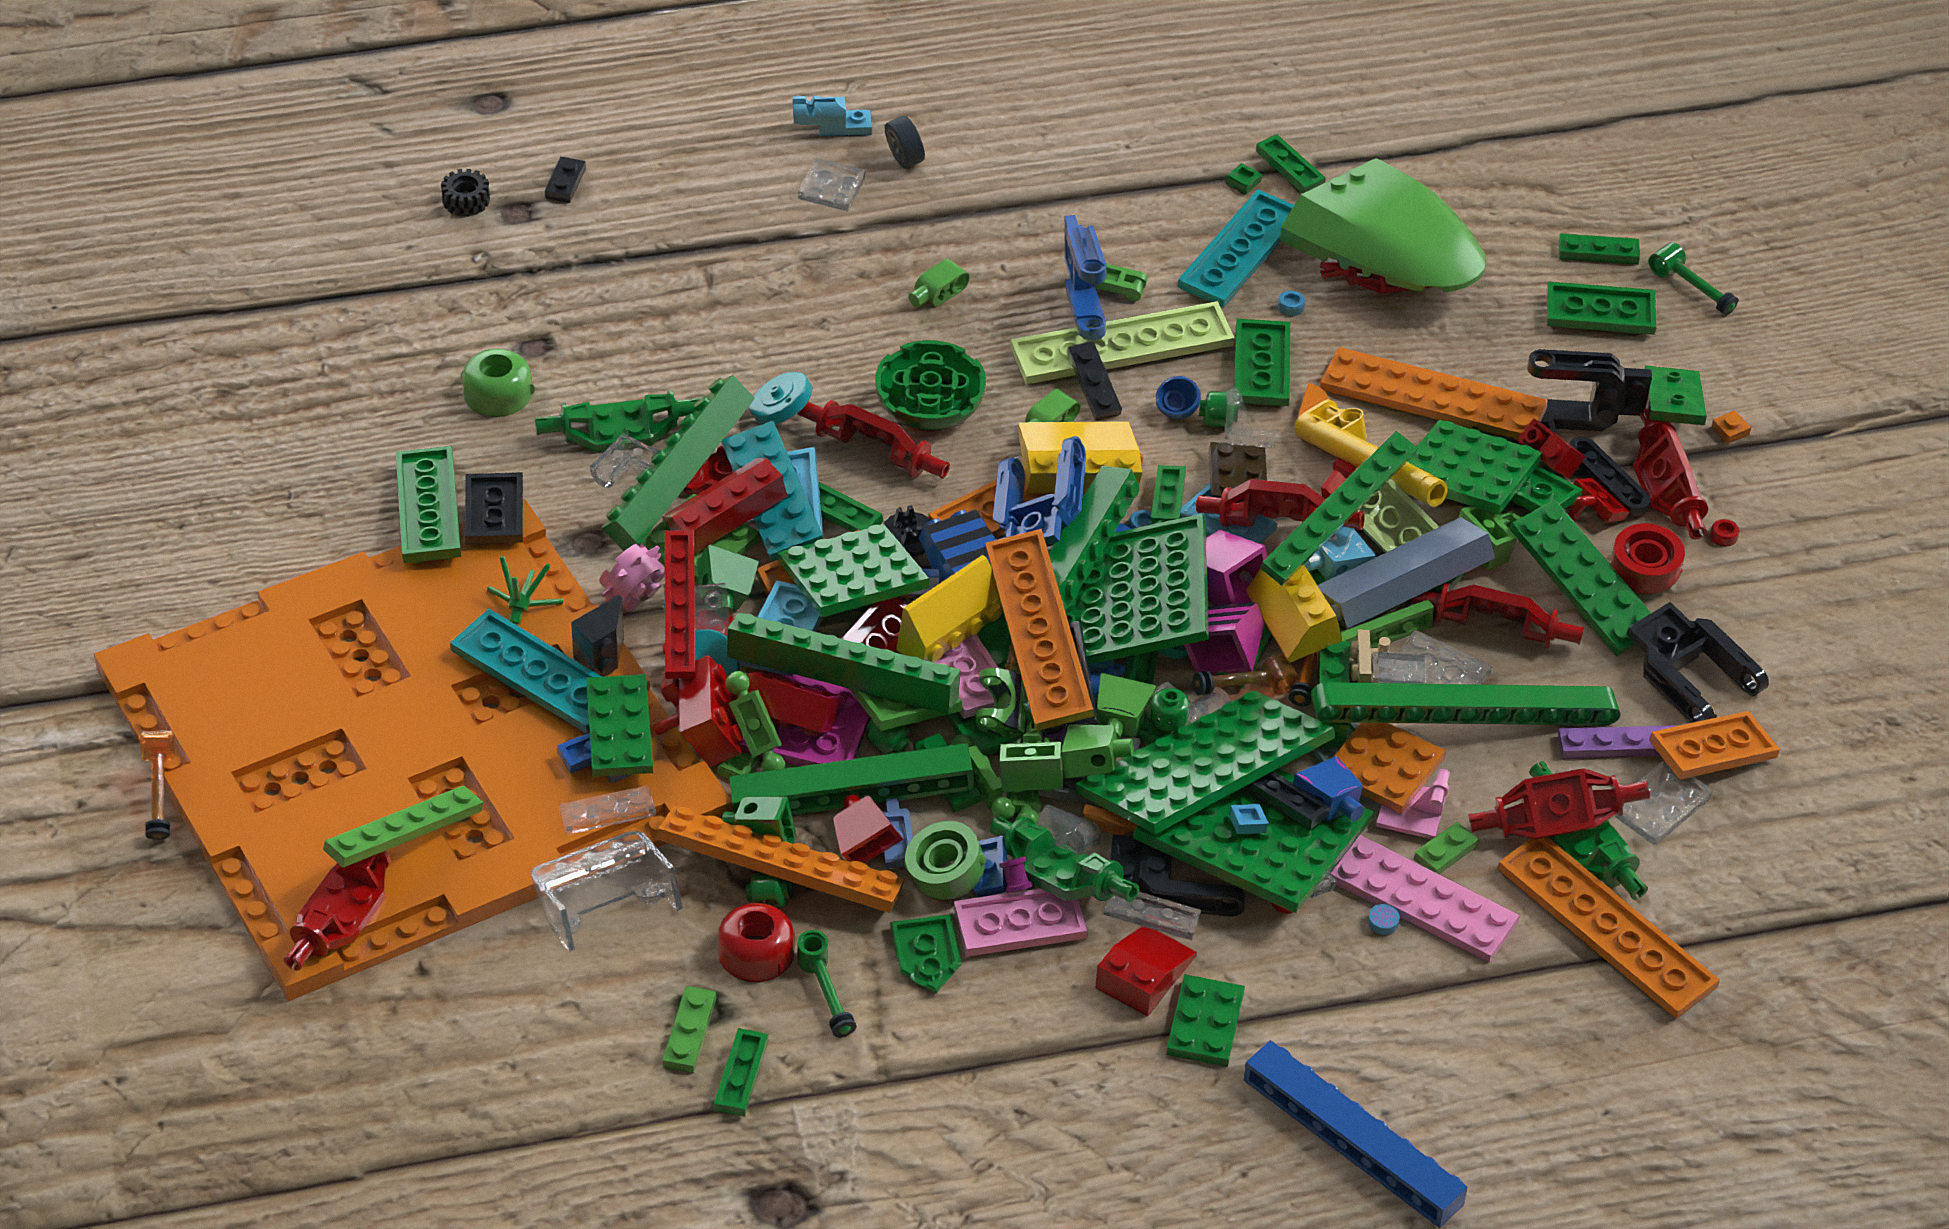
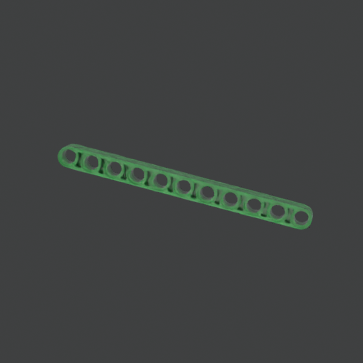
M1326 682L1318 684L1311 691L1318 719L1328 723L1605 726L1615 723L1621 717L1612 688L1606 686Z

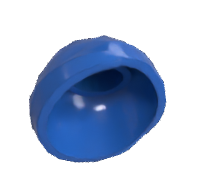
M1174 376L1168 378L1157 389L1156 405L1160 412L1167 417L1185 419L1191 416L1200 405V390L1196 383L1187 377Z

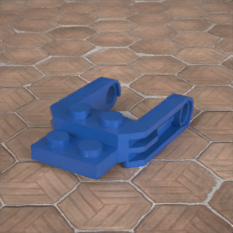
M1075 215L1064 216V261L1070 279H1065L1066 295L1079 335L1086 340H1099L1106 334V319L1095 284L1105 281L1106 262L1094 226L1090 225L1087 228H1083V225H1078Z
M1073 436L1064 439L1062 442V450L1058 456L1055 494H1048L1023 503L1025 471L1022 463L1017 457H1011L999 462L993 520L1005 531L1006 537L1042 529L1046 546L1060 541L1061 528L1068 527L1081 512L1086 451L1080 438Z

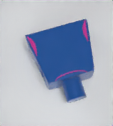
M1337 756L1295 773L1294 785L1330 806L1329 816L1324 820L1329 821L1344 814L1351 821H1356L1363 814L1364 807L1359 804L1363 788L1362 783Z

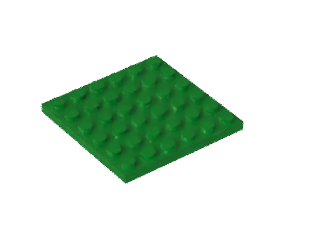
M1203 514L1115 532L1110 538L1102 555L1097 559L1090 575L1085 579L1078 595L1073 599L1066 612L1068 623L1079 621L1082 626L1088 664L1209 639L1206 521ZM1053 546L1047 547L1048 553Z
M1280 768L1273 771L1293 783V775ZM1242 787L1157 834L1137 826L1133 838L1289 911L1297 913L1359 835L1370 824L1374 812L1364 808L1363 814L1356 821H1351L1343 814L1329 821L1323 820L1310 830ZM1260 804L1268 821L1266 833L1237 834L1229 817L1230 806Z

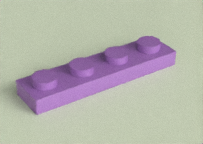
M1676 725L1560 728L1558 740L1562 759L1661 756L1649 741L1651 732L1675 727Z

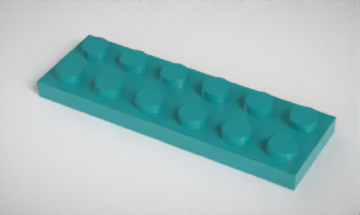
M1257 189L1178 279L1177 287L1206 301H1218L1219 306L1224 308L1280 244L1281 226L1294 205Z
M774 421L729 436L721 441L733 472L756 458H767L783 476L787 497L753 518L771 562L779 560L778 552L824 539Z
M489 608L450 642V649L455 654L587 734L590 731L586 678L602 676Z

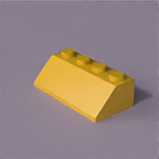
M981 555L903 608L896 650L906 656L936 662L948 650L957 648L971 634L976 635L982 627L991 621H996L1001 616L1003 608L993 570L984 555Z
M1305 565L1283 586L1261 569L1258 571L1246 589L1247 595L1252 602H1257L1267 628L1289 663L1324 649L1327 645L1343 641L1337 616Z

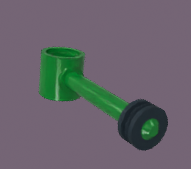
M1669 242L1649 256V267L1656 276L1664 278L1671 273H1677L1717 303L1716 309L1725 316L1732 313L1739 301L1736 296L1730 292L1722 294L1684 266L1686 255L1682 247L1677 243Z
M818 930L805 931L799 936L797 941V963L803 971L815 973L833 1016L829 1021L833 1035L839 1038L846 1037L856 1030L857 1025L853 1015L849 1012H844L827 971L828 938L823 932Z

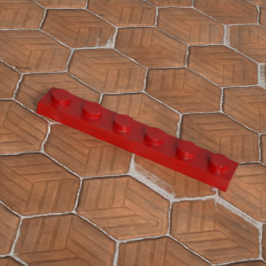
M694 530L665 531V679H695Z

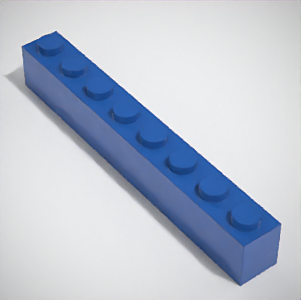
M1270 1040L1246 1061L1243 1081L1438 1228H1441L1464 1206L1468 1187L1459 1177L1451 1175L1440 1167L1436 1160L1424 1155L1408 1139L1402 1138L1393 1132L1384 1121L1376 1119L1365 1111L1358 1102L1350 1100L1334 1084L1328 1083L1318 1076L1310 1066L1303 1065L1291 1056L1290 1052L1284 1047H1279Z

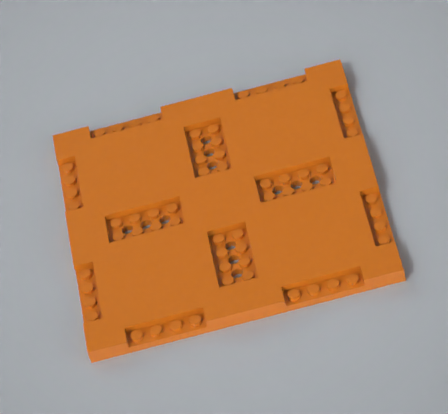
M524 496L522 543L465 544L464 521L459 523L461 557L447 560H429L420 563H403L402 545L369 558L365 551L258 591L259 599L164 636L152 639L150 634L147 633L94 653L98 673L288 1002L668 844L657 840L656 836L660 825L673 806L688 807L697 814L706 817L716 816L721 819L725 811L733 812L732 800L706 762L699 761L678 728L674 727L660 735H657L654 731L653 724L668 718L669 715L650 689V680L647 676L653 773L634 774L610 783L606 776L593 777L592 765L570 774L557 753V745L586 733L526 696L522 698L511 696L519 692L451 651L450 642L488 608L509 620L511 609L508 608V602L487 590L488 586H492L509 595L499 559L500 556H504L511 579L514 576L517 577L520 592L530 570L535 572L532 584L545 564H550V569L531 595L530 601L562 598L564 603L528 607V611L522 614L521 623L516 625L573 659L571 622L598 607V604L593 605L550 543L546 537V528ZM348 637L355 638L353 642L349 643L342 641ZM623 642L619 667L608 676L645 674ZM357 657H366V658H368L367 660H365V661H363V662H359V661H357V660H354V659H356ZM377 676L380 678L379 680L374 682L366 680L368 677ZM489 703L498 705V707L493 709L484 706ZM325 768L335 769V771L330 774L321 772ZM298 779L308 780L305 784L302 785L293 783ZM463 785L484 802L481 812L467 817L469 820L466 822H454L386 850L391 862L390 866L386 869L385 899L354 943L330 949L324 956L310 955L299 971L294 970L297 963H295L292 969L284 963V957L295 944L290 936V928L296 923L298 913L330 869L337 864L323 850L325 840ZM270 790L280 791V793L275 796H270L266 794ZM472 837H479L482 839V841L475 844L468 842L467 840ZM322 931L325 937L330 934L325 931Z

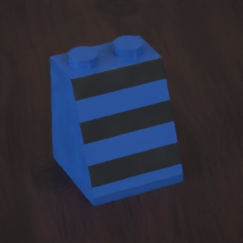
M976 509L966 512V510L958 511L952 514L950 518L942 521L939 518L933 519L924 525L919 535L932 569L939 570V584L981 555H984L990 563L985 543L996 540Z

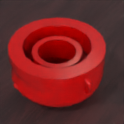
M1650 523L1634 524L1623 529L1615 538L1611 566L1632 591L1641 594L1661 593L1674 586L1683 572L1681 567L1685 558V547L1681 539L1665 527Z
M764 903L744 904L730 911L723 918L718 928L719 961L723 968L737 979L747 982L769 981L783 974L791 966L795 954V933L790 919L780 909ZM751 936L765 937L762 940H750L747 938Z

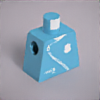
M1341 527L1336 532L1335 537L1330 538L1304 565L1308 571L1318 569L1323 577L1329 580L1374 559L1375 554L1354 528Z

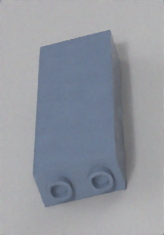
M1460 517L1317 586L1336 614L1338 623L1349 629L1495 559L1489 533Z

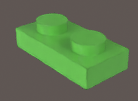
M1456 822L1415 851L1414 860L1421 866L1441 874L1477 848L1479 839L1459 822Z

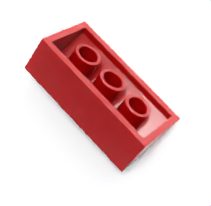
M756 458L663 515L662 520L672 531L694 530L695 554L786 498L787 492L783 476L767 458Z

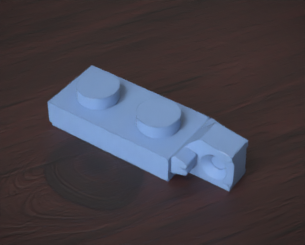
M898 798L886 799V811L882 812L899 832L903 840L884 851L886 869L905 867L906 849L913 838L909 810L906 808L899 809Z

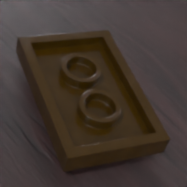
M1210 442V497L1221 498L1225 488L1232 487L1234 489L1250 479L1267 480L1265 447L1230 444L1227 442ZM1245 499L1239 500L1236 503L1244 502Z

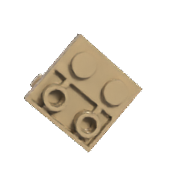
M1358 629L1356 641H1351L1350 659H1353V661L1349 660V678H1351L1353 683H1370L1372 673H1374V683H1384L1385 675L1390 668L1391 653L1389 651L1391 641L1389 638H1380L1378 648H1370V630Z

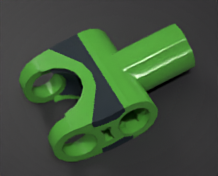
M1001 668L981 670L979 682L992 694L994 709L982 708L977 710L976 723L987 731L1006 739L1023 738L1025 724L1028 721H1032V729L1035 724L1021 675Z

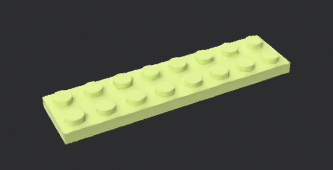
M1218 301L1107 321L1106 334L1099 340L1083 339L1079 335L1077 327L1011 339L1010 348L1025 383L1031 384L1076 375L1067 355V349L1070 346L1094 341L1105 369H1112L1234 346L1235 337Z

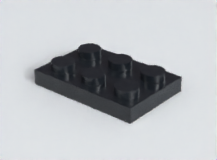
M523 472L466 474L465 544L522 543Z

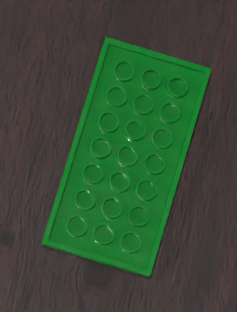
M1250 691L1233 702L1224 704L1221 708L1210 714L1201 716L1200 719L1187 726H1182L1177 731L1157 739L1154 743L1143 749L1134 751L1133 757H1125L1120 761H1116L1114 771L1088 775L1087 778L1075 783L1078 795L1157 834L1334 739V727L1269 698L1260 692Z

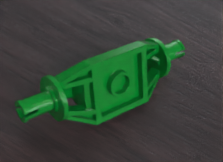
M668 390L667 394L645 395L644 399L590 405V402L566 406V403H561L559 415L535 417L536 433L540 435L562 432L566 442L572 440L596 453L652 446L669 430L677 429L679 417L693 414L696 410L694 405L701 397L677 400L674 398L673 391ZM668 411V417L654 425L653 414ZM571 422L587 423L589 433L571 428Z
M1540 761L1539 764L1536 763L1529 771L1532 777L1553 774L1544 761ZM1606 821L1596 829L1548 837L1595 877L1602 880L1608 887L1621 884L1633 900H1637L1638 897L1641 898L1646 894L1648 890L1647 885L1635 873L1640 865V859L1635 854H1632L1629 845L1609 821ZM1608 861L1611 863L1607 868L1601 866V864Z
M998 816L997 819L995 818L991 822L990 833L996 836H1004V846L1007 854L1012 859L1025 856L1026 862L1024 867L1027 879L1033 885L1065 901L1094 896L1097 900L1105 902L1116 895L1131 903L1132 900L1137 898L1139 886L1123 878V866L1119 862L1114 860L1108 861L1095 852L1089 856L1053 838L1048 829L1036 825L1028 817L1019 818L1014 823H1011Z

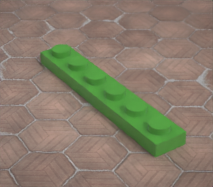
M463 785L325 840L323 850L339 865L346 867L481 812L484 802Z

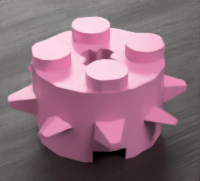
M641 543L640 546L635 544L621 553L615 559L617 563L612 571L609 573L605 569L600 577L599 582L606 589L602 594V597L606 596L604 602L620 595L623 607L630 612L639 605L640 599L646 594L648 597L653 596L661 588L662 585L659 582L665 577V568L658 561L661 557V553L657 554L660 548L655 546L648 550Z

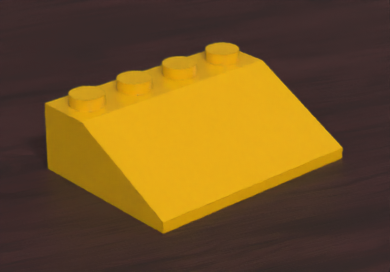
M1129 422L1018 423L1027 494L1055 493L1058 456L1062 450V442L1064 439L1073 436L1080 438L1086 451L1083 493L1087 492L1102 466L1132 469L1136 481L1140 485L1142 476L1140 452Z

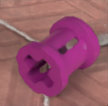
M1025 856L999 863V867L1004 870L1007 882L1006 893L1032 887V882L1028 881L1024 867L1026 862Z

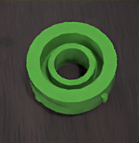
M488 349L476 354L466 363L461 373L463 395L466 404L475 412L485 416L502 417L514 414L522 410L529 403L535 391L531 370L526 360L517 353L506 349Z
M956 821L937 822L919 831L908 844L904 860V866L909 871L916 887L926 896L937 900L954 899L972 890L982 878L986 863V857L976 834L965 824ZM955 861L948 867L940 868L947 862Z

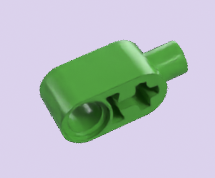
M945 259L919 276L915 283V291L911 292L908 296L909 301L916 308L928 301L935 306H939L966 288L970 280V274L950 259Z
M1055 389L1031 407L1026 415L1025 423L1073 422L1080 412L1081 404L1061 390Z

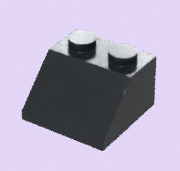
M620 595L615 596L571 622L573 659L602 677L612 674L619 667L624 640L623 601Z

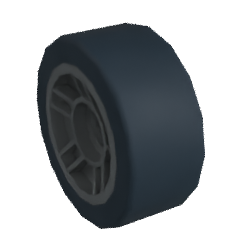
M903 115L885 124V135L889 148L901 167L907 169L925 159V150L921 137L913 122L907 116Z

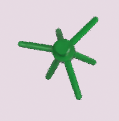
M500 556L499 559L509 595L492 586H488L487 590L508 602V608L511 609L509 621L514 624H520L522 614L528 611V607L564 603L562 598L530 601L531 595L550 569V564H545L532 584L535 572L530 570L520 592L517 577L514 576L511 579L504 556Z

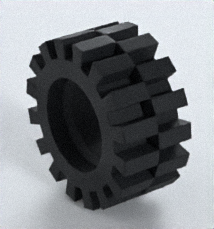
M457 169V174L452 171L449 173V177L445 176L443 178L444 181L441 182L442 203L444 208H448V212L451 214L455 211L457 216H460L461 213L469 216L470 212L473 215H477L478 209L483 212L485 206L488 207L490 201L489 181L484 174L480 175V171L475 170L474 173H471V169H466V172H462V169ZM469 191L471 193L463 194L460 192Z

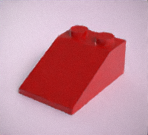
M1144 924L1116 943L1097 965L1095 988L1148 1017L1197 956V951Z

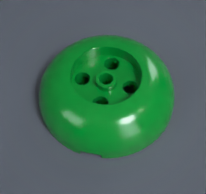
M937 340L915 341L900 346L899 351L892 355L887 354L881 360L876 370L875 388L883 408L898 422L920 430H942L964 422L978 409L985 394V371L979 360L971 358L965 353L966 349L960 346Z

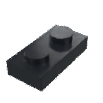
M560 156L545 188V198L571 203L586 170V161Z

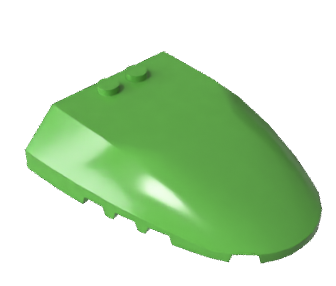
M1377 158L1301 194L1281 226L1280 240L1324 262L1328 260V257L1340 262L1342 269L1347 270L1350 266L1362 269L1363 276L1370 277L1374 273L1384 276L1387 284L1423 292L1425 286H1437L1443 290V293L1464 289L1477 282L1483 276L1486 268L1485 253L1472 232L1458 215L1429 188Z

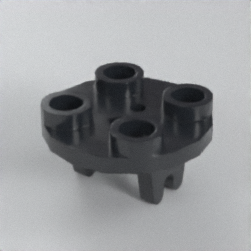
M912 505L907 507L906 512H903L901 507L897 508L896 513L891 515L883 524H885L910 556H918L925 553L919 535L924 525L931 520L922 513L914 512Z

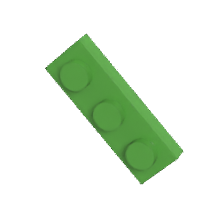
M690 986L685 987L664 1054L663 1068L694 1073L716 1002V991Z

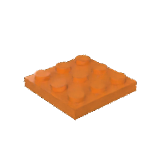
M1360 723L1334 757L1337 756L1362 783L1361 795L1402 814L1445 759L1446 750L1390 723Z

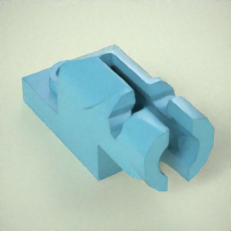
M793 96L792 98L793 124L819 125L820 136L872 135L870 110H846L845 97L813 96L811 101H808L806 96Z

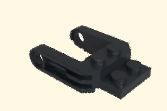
M1538 349L1530 353L1527 365L1529 374L1539 379L1593 382L1590 401L1547 399V409L1542 418L1553 417L1556 429L1603 431L1617 423L1619 415L1640 416V413H1644L1643 410L1646 409L1652 381V369L1624 368L1620 365V360L1612 353ZM1543 361L1549 366L1540 367L1535 362Z
M1671 602L1628 627L1626 635L1646 653L1643 661V677L1690 723L1717 718L1710 704L1701 696V692L1678 671L1697 659L1701 653H1705L1742 690L1751 696H1756L1769 686L1768 676L1762 667L1712 620L1697 618L1695 621H1691Z
M1113 834L1110 860L1117 861L1123 866V878L1138 884L1142 900L1151 909L1229 917L1238 916L1243 913L1245 893L1242 889L1229 885L1170 880L1172 856L1134 839L1133 836ZM1223 900H1234L1236 902L1225 903L1223 902Z

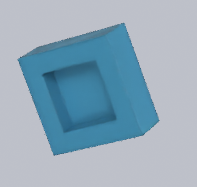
M1260 804L1230 806L1229 817L1237 834L1266 833L1268 821Z

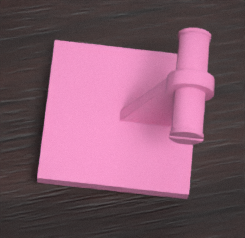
M1439 769L1436 781L1432 782L1430 787L1423 786L1402 814L1381 805L1376 826L1424 838H1435L1445 799L1449 791L1447 782L1450 772L1447 769Z

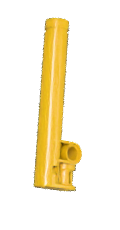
M1324 400L1299 416L1294 426V432L1297 437L1337 458H1341L1356 468L1379 448L1365 441L1367 433L1363 411L1358 408L1339 409L1337 403L1332 400ZM1408 462L1391 478L1406 494L1431 507L1440 505L1448 492L1446 482Z

